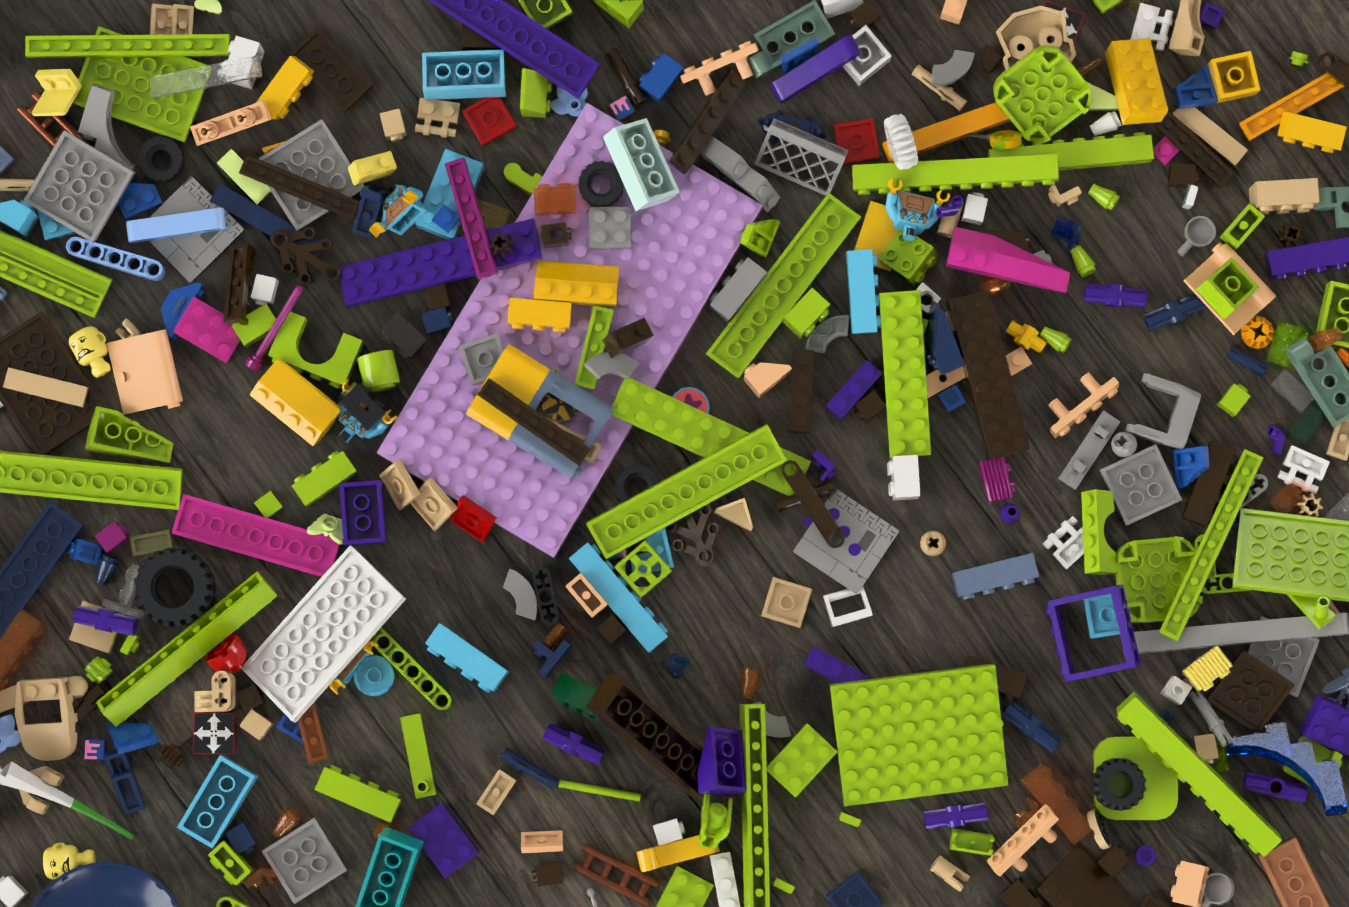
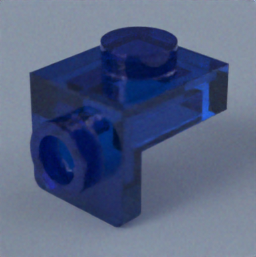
M1058 215L1050 235L1068 242L1067 249L1071 250L1073 244H1078L1082 233H1079L1081 224Z

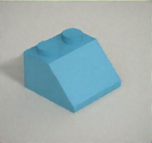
M15 200L0 203V222L25 237L29 235L39 216L35 213L36 209L23 200L20 203Z

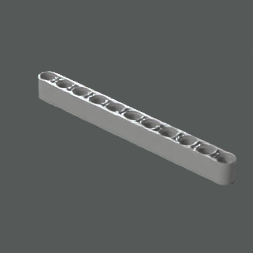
M1335 613V620L1320 630L1307 616L1184 627L1178 642L1159 634L1160 630L1134 632L1139 654L1214 646L1252 644L1253 642L1264 643L1348 635L1349 619L1348 613Z

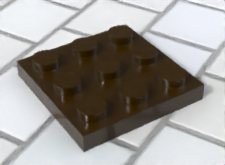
M1242 649L1233 661V666L1229 668L1231 672L1219 680L1206 699L1256 734H1259L1295 685Z

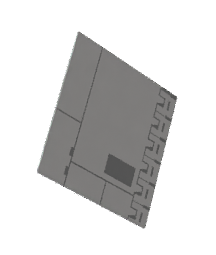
M190 176L149 218L221 207L210 201L212 196ZM224 209L227 228L225 230L152 240L150 242L191 283L244 229Z
M837 490V492L830 495L824 505L828 511L831 508L839 510L840 516L835 520L839 528L847 526L850 529V535L844 539L843 545L839 548L830 547L814 522H812L793 552L855 594H858L899 533V530ZM833 533L830 535L829 540L832 544L837 545L841 542V537L838 533ZM853 543L858 544L861 548L860 553L856 556L851 555L848 551L849 546Z

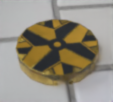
M546 393L541 401L543 412L549 419L556 422L564 423L570 421L579 413V410L551 393Z

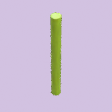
M559 780V788L640 802L641 793Z

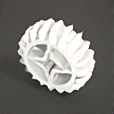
M896 114L886 118L884 128L894 163L900 170L912 168V166L917 165L918 156L906 117L902 114Z

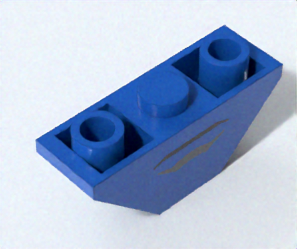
M199 282L171 290L161 306L167 334L173 340L180 337L173 333V330L191 299L196 297L202 300L205 295V287Z

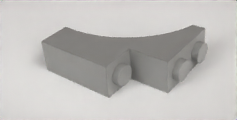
M92 85L78 132L84 134L83 138L95 141L97 139L94 148L135 171L136 166L122 153L112 130L111 113L116 91L99 85Z
M710 137L700 155L704 160L731 179L753 200L762 204V210L768 213L780 199V196L764 176L749 167L742 156L715 137Z

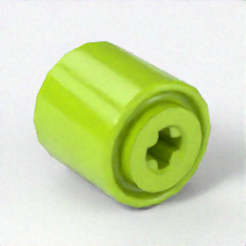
M393 350L373 352L357 358L363 384L372 393L392 389L400 383Z

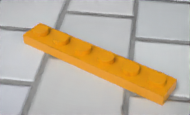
M1326 73L1245 119L1239 125L1247 139L1251 141L1279 125L1283 112L1298 114L1344 86Z

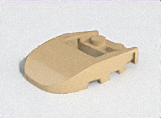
M67 677L28 679L17 682L15 718L18 732L25 751L36 759L43 761L61 760L69 757L76 749L77 732H75V722H78L72 705V702H74L72 693H67L65 682L68 681ZM60 699L62 722L25 724L23 705H25L26 701Z

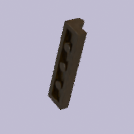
M249 244L233 246L230 250L223 319L227 324H248L246 308L250 307V302L247 301L248 290L252 289L249 276L250 271L254 269V265L251 264V256L255 254V248Z

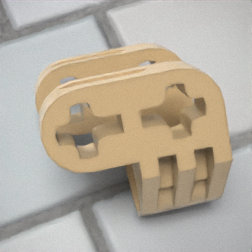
M226 671L214 673L212 676V691H194V712L232 711L237 704L236 676ZM227 678V682H221L222 679ZM227 699V703L222 704L221 701Z
M47 766L28 771L54 786H60L65 777L63 774ZM19 790L23 804L28 809L42 815L46 814L50 806L49 802L32 793Z

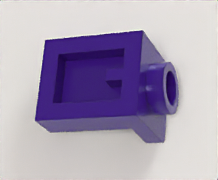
M816 450L811 456L813 459L812 464L819 470L823 468L826 470L819 478V481L823 482L824 479L829 481L836 473L833 470L836 465Z

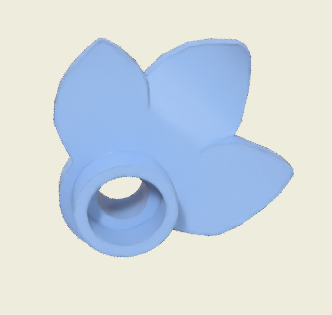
M557 86L558 98L551 102L552 110L560 115L569 113L571 116H579L586 105L587 88H585L578 99ZM579 104L577 108H573V105Z
M12 715L0 718V753L4 752L7 747H15L21 742L19 732L15 731V720Z

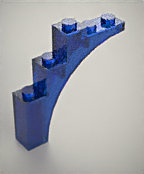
M1272 722L1269 725H1265V733L1254 732L1246 736L1234 735L1231 736L1234 740L1230 744L1226 742L1227 756L1252 755L1264 757L1289 767L1303 777L1321 801L1326 817L1347 814V800L1338 761L1325 759L1316 763L1311 741L1300 740L1290 744L1286 722Z

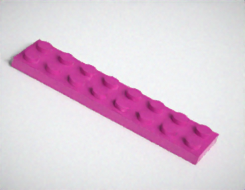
M185 494L182 496L172 529V534L320 577L335 563L340 544L333 541L330 536H324V534L311 535L307 533L306 529Z

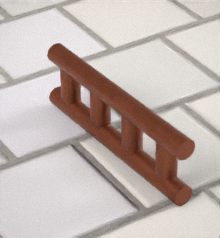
M37 91L32 94L31 97L35 102L28 109L24 106H20L17 109V112L53 147L63 133L62 131L55 138L47 130L55 121L65 131L91 145L63 116H48L40 123L32 114L34 107L41 97Z
M585 843L582 851L587 853L582 865L576 862L573 870L647 907L650 899L645 897L650 885L656 888L660 880ZM594 858L606 863L601 874L589 869ZM613 867L624 872L619 883L608 878ZM632 876L643 881L638 893L627 888Z

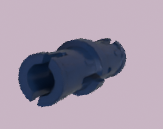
M1233 345L1226 354L1227 358L1241 364L1242 368L1245 369L1247 367L1260 374V376H1263L1266 371L1265 369L1268 367V364L1252 357L1253 354H1247Z

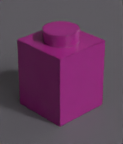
M115 521L95 535V538L104 550L110 554L130 539L127 535L129 531L125 525Z

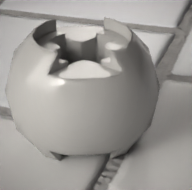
M1129 432L1117 433L1112 438V451L1120 457L1131 456L1137 448L1136 438Z

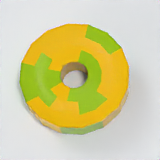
M1014 130L997 131L989 136L990 146L997 149H1012L1022 144V134Z

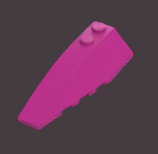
M954 227L946 267L1066 293L1070 272L994 235Z

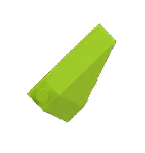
M96 406L88 431L86 451L170 463L173 449L171 441L142 427L138 422L130 420L117 410Z

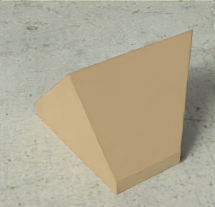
M745 498L716 508L715 514L750 532L752 531L753 525Z

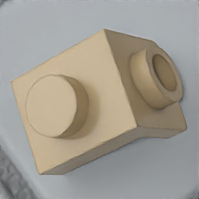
M1052 185L1049 188L1048 196L1053 204L1056 203L1058 207L1066 203L1069 206L1079 201L1078 197L1082 192L1079 186L1060 195L1056 186Z

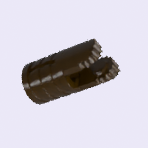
M96 683L75 707L74 711L77 713L79 720L85 719L93 710L95 711L98 708L96 701L107 693L99 684Z

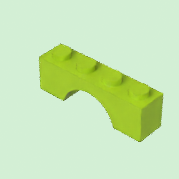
M1098 489L1081 492L1085 574L1107 575L1117 573L1116 552L1109 547L1104 536L1105 520L1114 512V492Z

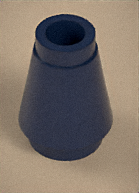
M103 554L102 558L99 559L95 582L107 586L119 566V559L109 554Z

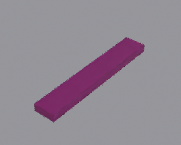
M463 157L445 163L477 278L481 280L499 274L493 252L489 248L490 242L466 159Z

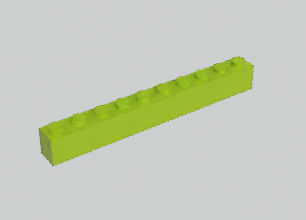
M1058 154L918 161L917 165L912 166V168L902 170L895 163L852 165L853 190L858 192V195H870V191L888 194L890 188L887 183L890 179H893V187L897 186V180L900 179L902 187L899 190L909 193L911 189H919L920 192H930L932 188L949 191L952 190V187L969 190L973 189L972 186L980 185L982 189L993 188V185L1001 184V187L1008 188L1014 187V184L1022 183V186H1034V183L1042 182L1043 185H1054L1055 181H1059Z
M258 571L255 572L96 701L102 714L116 727L124 722L167 685L175 681L183 672L191 668L199 659L207 655L215 646L223 642L231 633L239 629L247 620L255 616L263 607L271 603L277 597L271 585Z
M1135 692L1116 708L1118 720L1123 725L1128 724L1133 729L1131 732L1139 740L1143 738L1148 743L1146 747L1153 754L1158 753L1162 757V763L1170 769L1172 767L1177 772L1175 775L1180 781L1189 783L1192 786L1190 790L1197 797L1202 796L1206 800L1204 802L1211 811L1216 810L1220 814L1219 818L1227 826L1230 824L1235 829L1234 833L1241 840L1245 838L1250 843L1248 845L1255 854L1260 853L1265 857L1282 841L1280 834Z
M739 704L747 792L741 793L744 907H770L765 704Z

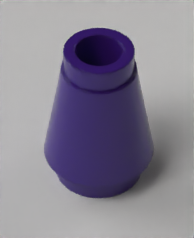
M1013 503L1004 504L1000 509V518L1005 523H1014L1020 517V510ZM1012 508L1015 515H1009L1008 510Z

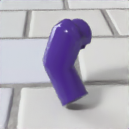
M955 195L945 207H938L936 209L937 217L956 215L964 202L963 197Z
M1269 425L1267 433L1274 442L1271 453L1281 455L1286 437L1277 425Z

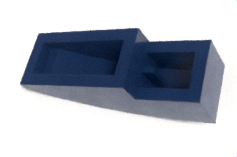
M116 748L105 751L104 759L125 815L145 809L143 796L128 753L118 755Z

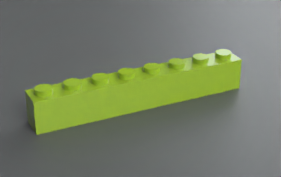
M1145 132L1134 133L1130 137H1125V134H1117L1109 139H1105V136L1093 137V140L1085 141V138L1073 139V142L1066 143L1065 140L1052 141V144L1034 142L1032 146H1024L1022 143L1020 146L1012 149L992 147L987 153V158L1058 154L1059 171L1149 163L1154 159L1152 136L1146 135Z

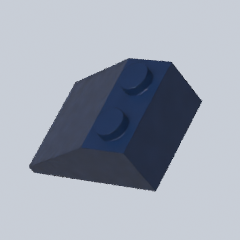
M933 301L930 302L926 340L928 354H925L929 365H932L934 370H938L943 375L965 364L944 310Z

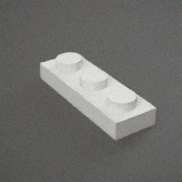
M730 852L710 855L719 907H740Z

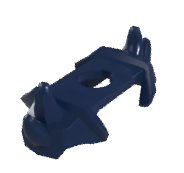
M779 110L776 113L767 114L765 118L758 119V124L762 126V131L766 134L775 118L786 124L795 122L800 130L821 139H825L828 136L823 131L822 126L814 121L812 117H808L806 120L784 116V112ZM773 135L770 136L772 145H775L779 138Z

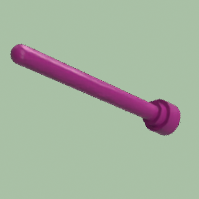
M298 285L295 287L257 352L249 355L245 364L250 369L259 371L263 366V356L303 292L302 286Z

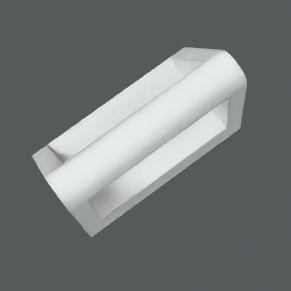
M863 586L858 594L861 593L865 609L839 617H834L830 602L857 594L849 589L823 596L832 627L872 616Z

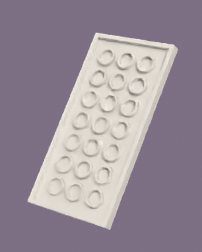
M350 545L247 660L242 670L291 721L296 723L406 598Z

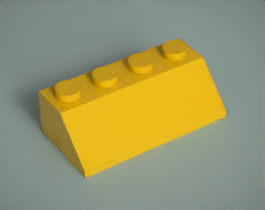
M537 261L534 300L617 308L620 267Z
M280 358L260 378L250 396L312 446L325 437L342 411L339 405Z

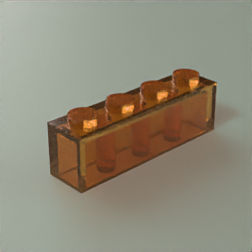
M25 609L19 611L0 638V690H3L9 682L7 678L10 673H15L21 664L19 661L22 656L28 655L33 647L31 644L34 639H38L45 630L43 626L46 623Z
M1037 764L1019 780L1041 807L1045 804L1051 807L1059 818L1055 823L1069 842L1074 845L1092 831L1087 815L1085 813L1082 815L1077 809L1080 807L1072 797L1069 799L1065 795V787L1059 781L1055 782L1052 779L1053 773L1047 765Z

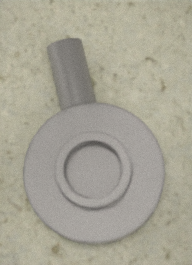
M1205 216L1192 218L1184 229L1187 241L1180 247L1177 253L1183 257L1192 246L1205 247L1209 245L1216 235V227L1213 221Z
M1222 873L1208 875L1203 895L1205 899L1202 901L1201 907H1209L1212 903L1221 905L1230 901L1234 894V884L1231 878Z

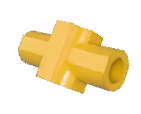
M1012 320L1005 331L1015 337L1013 341L1018 346H1022L1026 350L1031 347L1038 353H1041L1047 343L1037 336L1039 332L1035 328L1025 323L1021 326Z

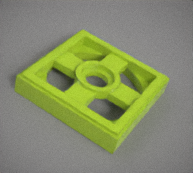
M646 540L614 566L640 598L672 572ZM646 551L652 553V556L647 561H641L636 553ZM628 560L635 565V571L629 576L625 572ZM657 562L661 564V574L658 578L651 572V567ZM641 565H645L647 567V571L645 573H641L639 571V567ZM640 577H645L650 585L648 587H639L634 582Z

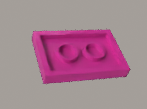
M196 297L191 299L173 330V333L225 363L228 362L240 341L232 324H227L223 321L224 314Z

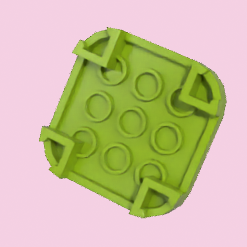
M1041 45L1032 50L1004 71L996 79L993 86V95L998 106L1001 107L1021 132L1022 136L1027 141L1046 143L1050 141L1052 135L1082 113L1085 115L1090 110L1089 107L1092 102V92L1086 80L1063 51L1052 45Z
M1175 536L1134 540L1124 543L1118 548L1116 552V585L1123 584L1132 622L1148 623L1165 620L1197 551L1196 547L1194 548L1184 537ZM1199 595L1190 617L1197 612L1200 604H1202L1203 596Z
M1137 737L1105 738L1098 743L1093 751L1094 773L1102 762L1113 758H1122L1136 763L1138 768L1142 769L1144 772L1143 776L1146 778V791L1143 793V799H1140L1139 804L1129 810L1117 811L1106 808L1096 800L1097 798L1094 795V806L1101 815L1108 819L1160 820L1173 814L1177 807L1178 777L1175 775L1177 772L1172 767L1170 769L1167 768L1161 761L1162 757L1158 753L1153 754L1146 747L1148 743L1143 738L1141 740ZM1122 772L1111 774L1107 781L1109 792L1116 797L1126 795L1130 789L1128 776Z

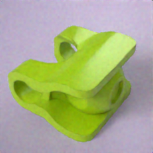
M704 794L703 806L701 808L702 819L699 846L716 848L719 842L728 836L731 826L732 798L728 797L724 803H710V794Z

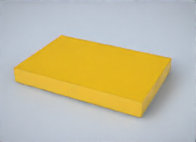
M870 201L855 250L872 249V254H876L877 257L876 267L890 272L891 268L882 263L879 256L899 230L893 227V221L890 220L885 210V205Z

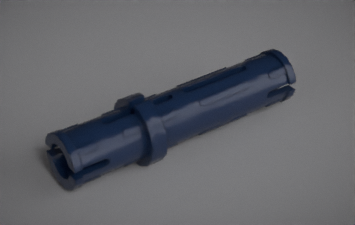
M506 747L500 759L516 767L515 770L518 772L521 770L554 790L560 780L559 778L554 777L526 760V756L523 755L521 757ZM513 758L528 766L529 768H526L520 763L514 761ZM531 769H533L534 771H536V772H538L539 774L543 775V776L546 777L547 779H544L543 777H541V776H539L538 774L534 773L533 771H531Z

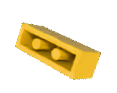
M289 56L257 102L265 100L273 120L283 119L289 112V105L292 102H296L300 97L302 87L307 86L313 78L311 75L314 70L296 56Z
M1283 112L1277 136L1283 137V141L1295 144V141L1303 142L1302 146L1314 149L1316 145L1322 147L1321 151L1333 153L1334 150L1341 151L1347 127L1290 112Z
M509 298L507 322L508 325H512L513 329H524V326L532 327V330L545 331V328H552L553 332L565 333V330H570L572 303Z

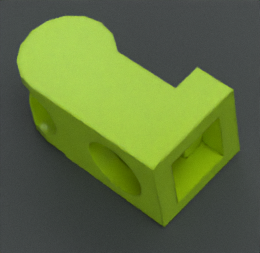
M509 163L504 168L506 180L530 196L542 178L538 173H535L533 177L522 171L516 163Z

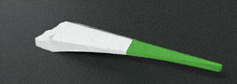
M12 761L3 769L0 766L1 785L55 801L101 822L131 840L135 837L134 834Z

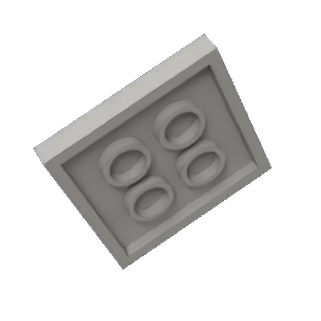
M1156 444L1099 470L1108 490L1114 492V503L1125 526L1182 501Z
M1263 616L1260 618V620H1270ZM1308 638L1264 643L1253 642L1250 644L1247 652L1293 682L1295 686L1289 695L1298 697L1320 640Z
M316 818L311 819L262 850L263 855L294 904L348 870Z

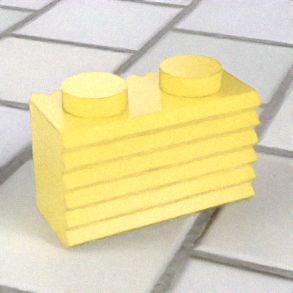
M388 151L354 160L349 165L348 171L353 185L356 186L357 184H364V182L367 183L368 181H375V179L389 177L396 170L397 166L392 152Z
M1214 646L1182 672L1197 691L1203 689L1205 692L1214 685L1213 680L1218 677L1222 679L1231 672L1229 668L1233 665L1220 648Z

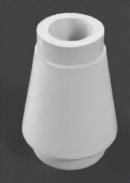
M1113 111L1111 113L1107 112L1090 125L1094 136L1118 130V127L1122 125L1116 112Z

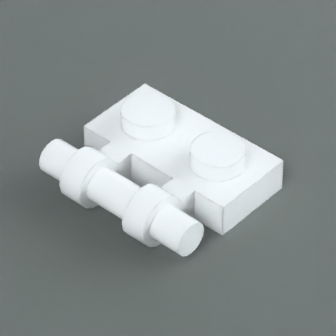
M1140 3L1130 40L1150 38L1151 41L1157 42L1155 49L1163 51L1165 44L1168 43L1169 37L1167 35L1174 21L1172 19L1174 12L1166 10L1164 17L1158 16L1160 8ZM1156 24L1162 25L1160 34L1154 33Z
M1292 445L1283 463L1290 470L1288 473L1280 470L1277 478L1284 480V483L1288 485L1293 484L1300 487L1304 492L1310 491L1316 494L1319 487L1312 484L1314 479L1323 480L1330 461ZM1296 472L1307 475L1306 479L1302 480L1295 477Z
M1073 516L1068 521L1062 522L1061 527L1055 533H1050L1047 536L1048 539L1043 543L1046 549L1053 545L1058 548L1052 555L1065 569H1068L1084 554L1083 527L1078 531L1073 528L1078 523ZM1068 532L1071 537L1063 544L1059 539Z

